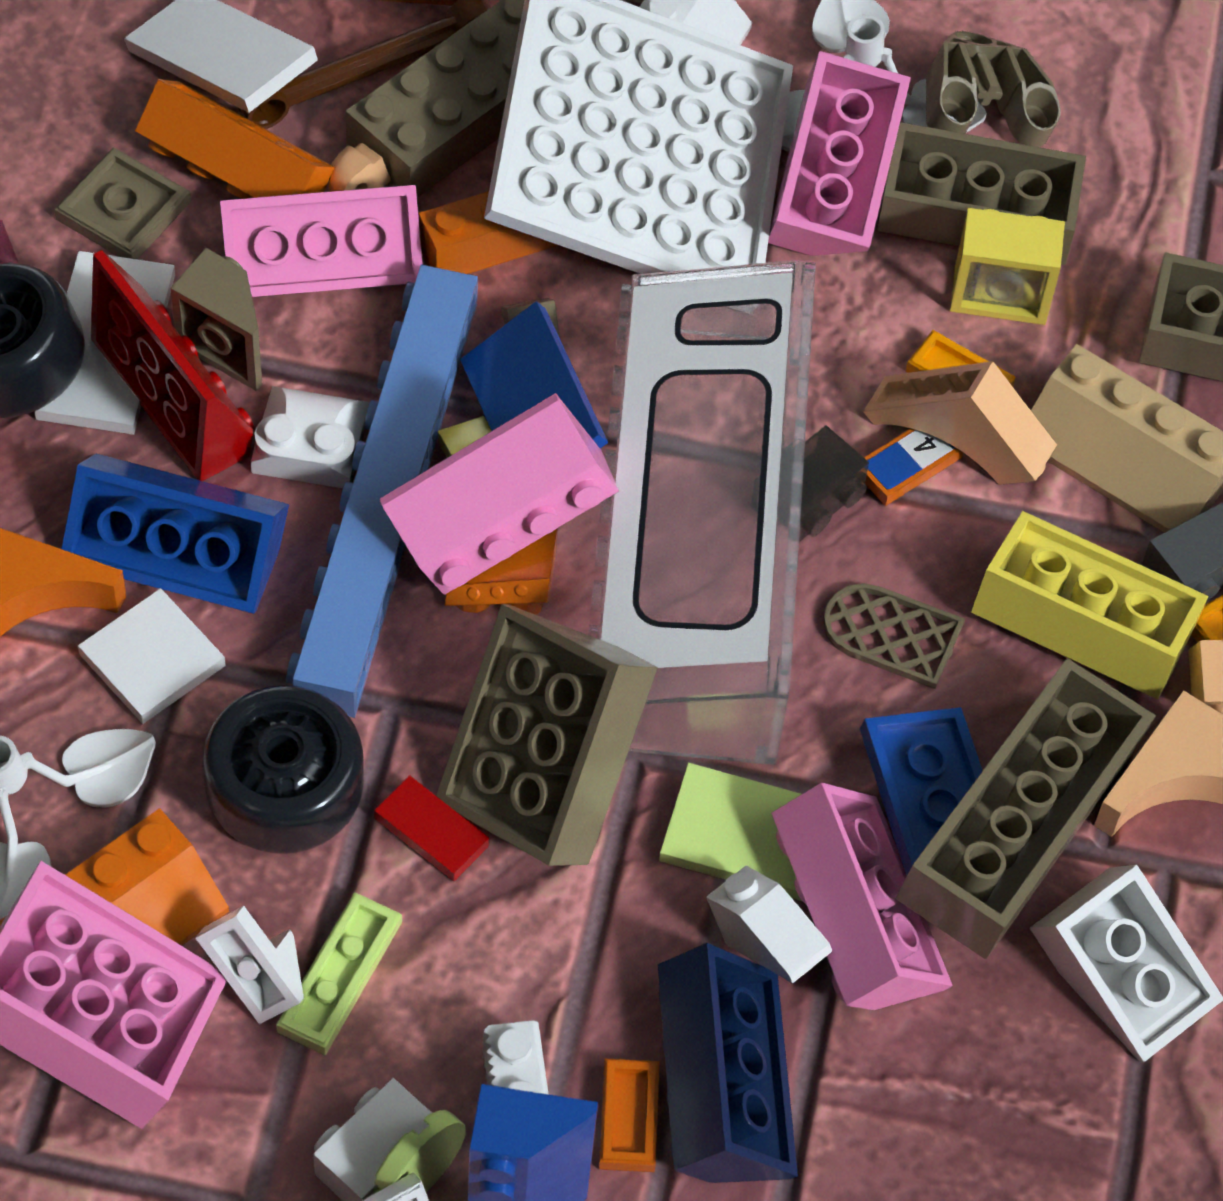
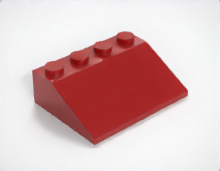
M103 250L94 253L91 341L140 400V405L197 480L205 481L248 458L251 454L252 436L255 430L246 410L242 407L236 408L228 398L221 378L216 372H208L199 360L197 349L191 339L186 335L180 336L171 324L170 315L163 303L159 300L153 301L143 286Z

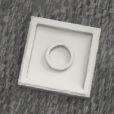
M161 588L78 645L79 655L142 724L226 666L224 655Z

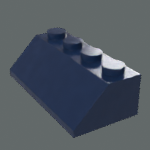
M709 943L700 945L657 964L659 1001L661 1003L663 1051L665 1054L668 1089L667 1102L669 1105L672 1138L671 1153L674 1171L709 1183L789 1180L797 1177L778 975L760 964Z

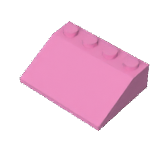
M40 861L0 926V1045L143 1129L169 1100L227 980L216 966L43 861Z

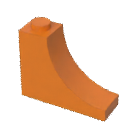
M0 528V637L24 620L51 610L90 607L115 613L119 612L126 599L123 570Z

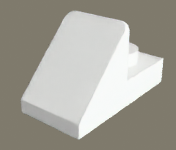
M242 906L203 927L196 936V940L259 1024L300 1004L303 1000L304 995L294 935L290 929L269 940L245 906Z

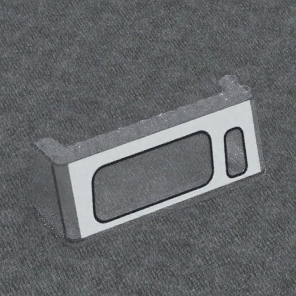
M789 260L635 274L632 276V285L622 284L615 354L625 355L624 366L614 365L611 394L621 396L620 408L610 407L607 436L617 438L616 450L606 449L605 460L619 492L601 502L599 523H608L609 533L608 536H598L595 567H605L604 581L594 580L591 611L601 612L600 626L589 625L588 635L618 646L658 667L629 752L776 765L789 697L816 267V263L813 261Z

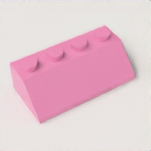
M819 51L808 75L770 226L768 244L810 256L869 250L911 77Z
M555 393L381 497L380 502L419 568L445 595L546 534L553 532L578 515L597 506L600 502L619 492V489L601 449Z
M820 783L771 813L778 829L776 833L778 845L789 858L796 876L794 882L795 889L801 900L807 905L814 925L827 939L832 948V952L827 955L834 973L832 984L846 1006L877 1010L945 991L953 986L926 919L895 899L906 879V874L877 797Z

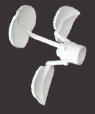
M821 0L812 24L813 37L819 46L832 53L846 51L844 58L874 67L882 61L888 71L898 73L892 60V50L884 47V38L889 31V17L881 5L875 0ZM926 79L920 80L914 85L912 96L907 93L905 104L908 106L903 111V123L928 127L926 124ZM805 90L789 92L781 148L788 152L790 151ZM979 101L977 113L967 132L981 124L986 118V111ZM948 115L951 119H953L954 121H957L955 118H953L952 116Z
M133 729L103 730L87 734L74 741L63 754L62 763L69 775H63L35 760L30 752L20 755L11 739L0 736V811L7 834V844L0 842V920L7 916L40 861L51 866V859L42 844L38 842L18 844V835L8 795L22 788L27 778V770L32 769L65 787L75 784L79 799L89 806L102 808L116 806L130 799L142 785L155 749V739L152 734Z

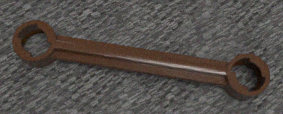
M458 0L449 8L446 17L303 72L249 113L239 107L237 108L244 118L264 129L271 128L285 118L291 106L428 53L491 7L486 0Z

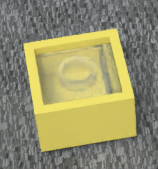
M968 208L955 263L950 312L1046 325L1061 269L1065 221L1047 219L1043 216L1003 213L994 209Z

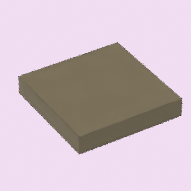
M113 147L54 211L57 221L118 257L139 259L191 202V195L189 190Z

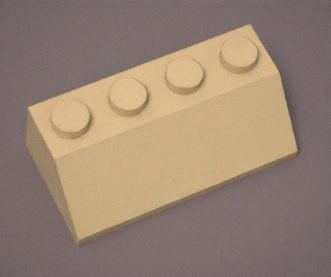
M1078 344L1074 346L1050 376L1031 410L1057 444L1048 459L1049 463L1164 533L1209 510L1223 492V431Z

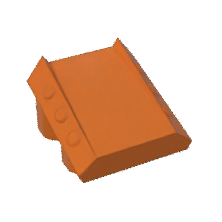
M558 528L447 593L445 606H456L464 612L479 613L486 610L492 604H509L537 615L542 610L543 604L548 603L550 598Z

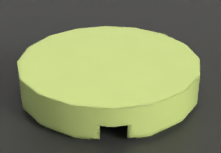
M439 1110L424 1117L423 1121L429 1126L420 1134L416 1133L413 1129L409 1133L406 1132L385 1157L375 1176L374 1184L378 1188L373 1190V1194L413 1172L422 1181L425 1192H427L439 1180L459 1152L466 1135L465 1124L446 1110Z

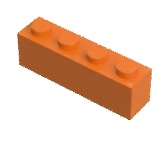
M157 80L135 130L137 133L150 139L148 147L171 158H174L175 154L189 161L187 168L190 171L207 179H213L214 176L228 183L225 189L241 199L324 192L335 168L179 81Z
M489 191L418 213L421 253L427 266L470 274L559 245L484 219Z

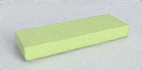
M354 892L301 982L304 995L303 1000L300 1004L283 1012L276 1024L277 1033L326 1056L402 924V914Z

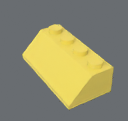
M1022 511L986 569L971 613L1158 700L1181 657L1209 596Z

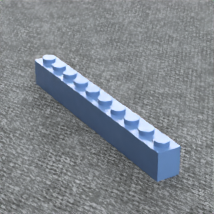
M420 265L416 282H407L402 300V310L406 311L404 321H395L390 338V350H394L391 361L383 360L381 364L377 388L382 390L379 401H370L366 414L365 429L370 431L366 442L358 441L355 448L352 469L357 471L354 483L345 482L342 490L339 510L344 512L341 525L333 523L329 532L326 552L331 554L328 567L319 566L313 589V595L318 597L314 610L306 609L302 619L300 639L305 640L301 654L293 652L289 661L286 683L323 694L338 704L349 717L355 718L406 547L382 507L380 498L429 469L438 439L437 431L442 426L461 362L460 359L462 358L477 308L478 276Z

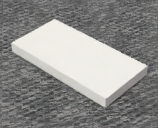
M175 0L124 38L129 52L248 113L318 60L313 46L219 0Z
M78 251L67 296L80 320L84 333L85 350L82 365L70 386L54 401L36 410L35 417L36 420L134 435L141 410L140 400L90 339L94 253ZM108 255L143 286L153 301H161L167 309L171 294L170 288L173 286L175 278L174 265Z

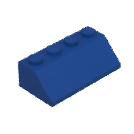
M96 453L77 466L62 550L123 570L125 580L254 614L258 609L280 551L289 504Z
M481 1084L469 1150L468 1201L586 1200L589 1188L598 1102Z

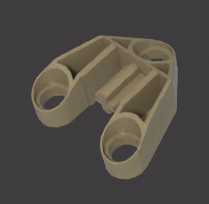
M953 32L943 43L926 75V124L930 128L965 134L977 113V98L980 105L983 106L989 105L991 100L994 99L1001 114L1004 115L1013 137L1025 145L1041 147L1046 144L1060 118V105L1053 82L1027 49L973 32ZM948 115L952 116V117L955 118L957 121H954V120L951 119Z

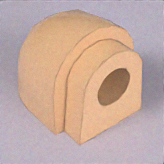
M359 143L355 148L347 146L330 164L335 168L328 182L329 192L381 188L387 185L391 178L383 158L365 144Z

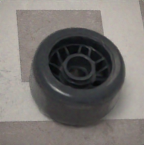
M0 263V418H11L39 410L58 398L70 386L82 365L85 338L80 320L66 292L52 276L30 265Z
M292 685L269 686L251 691L236 699L219 714L205 739L202 768L205 793L210 809L218 823L229 835L249 847L278 854L297 853L315 848L337 835L349 823L359 806L364 787V756L359 733L348 714L338 704L319 692Z

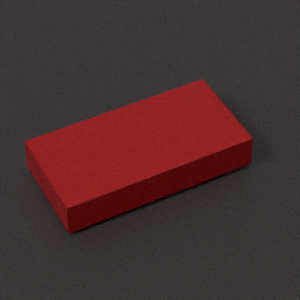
M410 775L374 810V819L453 882L489 847V837Z

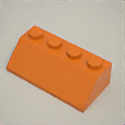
M160 808L65 874L181 946L198 935L203 927L220 919L229 912L226 901L195 848ZM5 917L0 920V926L4 921Z

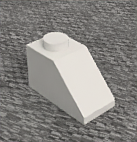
M744 866L737 873L728 877L722 885L706 897L725 944L791 983L798 980L832 952L830 943L784 888L776 881L748 866Z

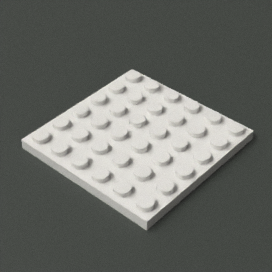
M524 0L484 219L668 284L763 275L793 65L621 0ZM759 304L734 307L752 312Z

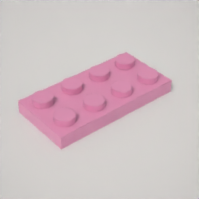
M416 185L220 200L225 256L236 260L247 271L252 297L407 284V282H416L420 265H422Z

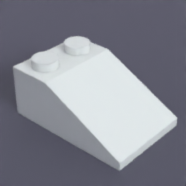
M1137 865L1108 868L1030 927V930L1059 974L1139 1062H1145L1223 1001V996Z

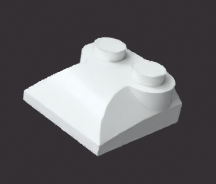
M272 386L263 419L255 430V448L251 459V473L343 488L345 482L352 483L355 471L352 469L354 452L358 441H362L366 414L370 402Z

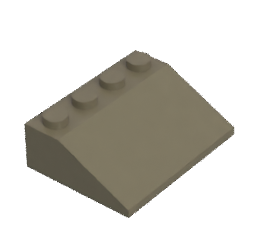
M501 604L436 796L461 816L548 866L589 865L658 667L618 646L509 604Z

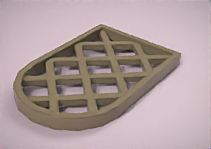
M862 583L849 585L834 594L827 603L823 623L828 639L836 649L846 655L936 689L947 661L952 656L954 645L964 625L965 618L883 587ZM851 594H859L863 604L847 609L842 599ZM867 594L877 595L882 598L870 601ZM890 603L896 617L880 622L874 608ZM837 604L840 612L830 615L831 610ZM899 604L912 608L914 611L903 614ZM867 611L873 625L857 630L851 616ZM924 616L930 629L913 634L907 621ZM932 616L949 623L936 626ZM844 619L850 632L837 637L832 630L831 623ZM900 623L907 637L890 642L884 629ZM955 629L948 646H946L940 633ZM877 631L884 645L867 650L861 636ZM934 636L940 650L924 655L917 641ZM854 639L859 650L844 642ZM911 644L917 658L901 663L894 649ZM888 652L892 662L879 658L876 655ZM943 657L934 676L928 662ZM921 665L926 675L909 668Z

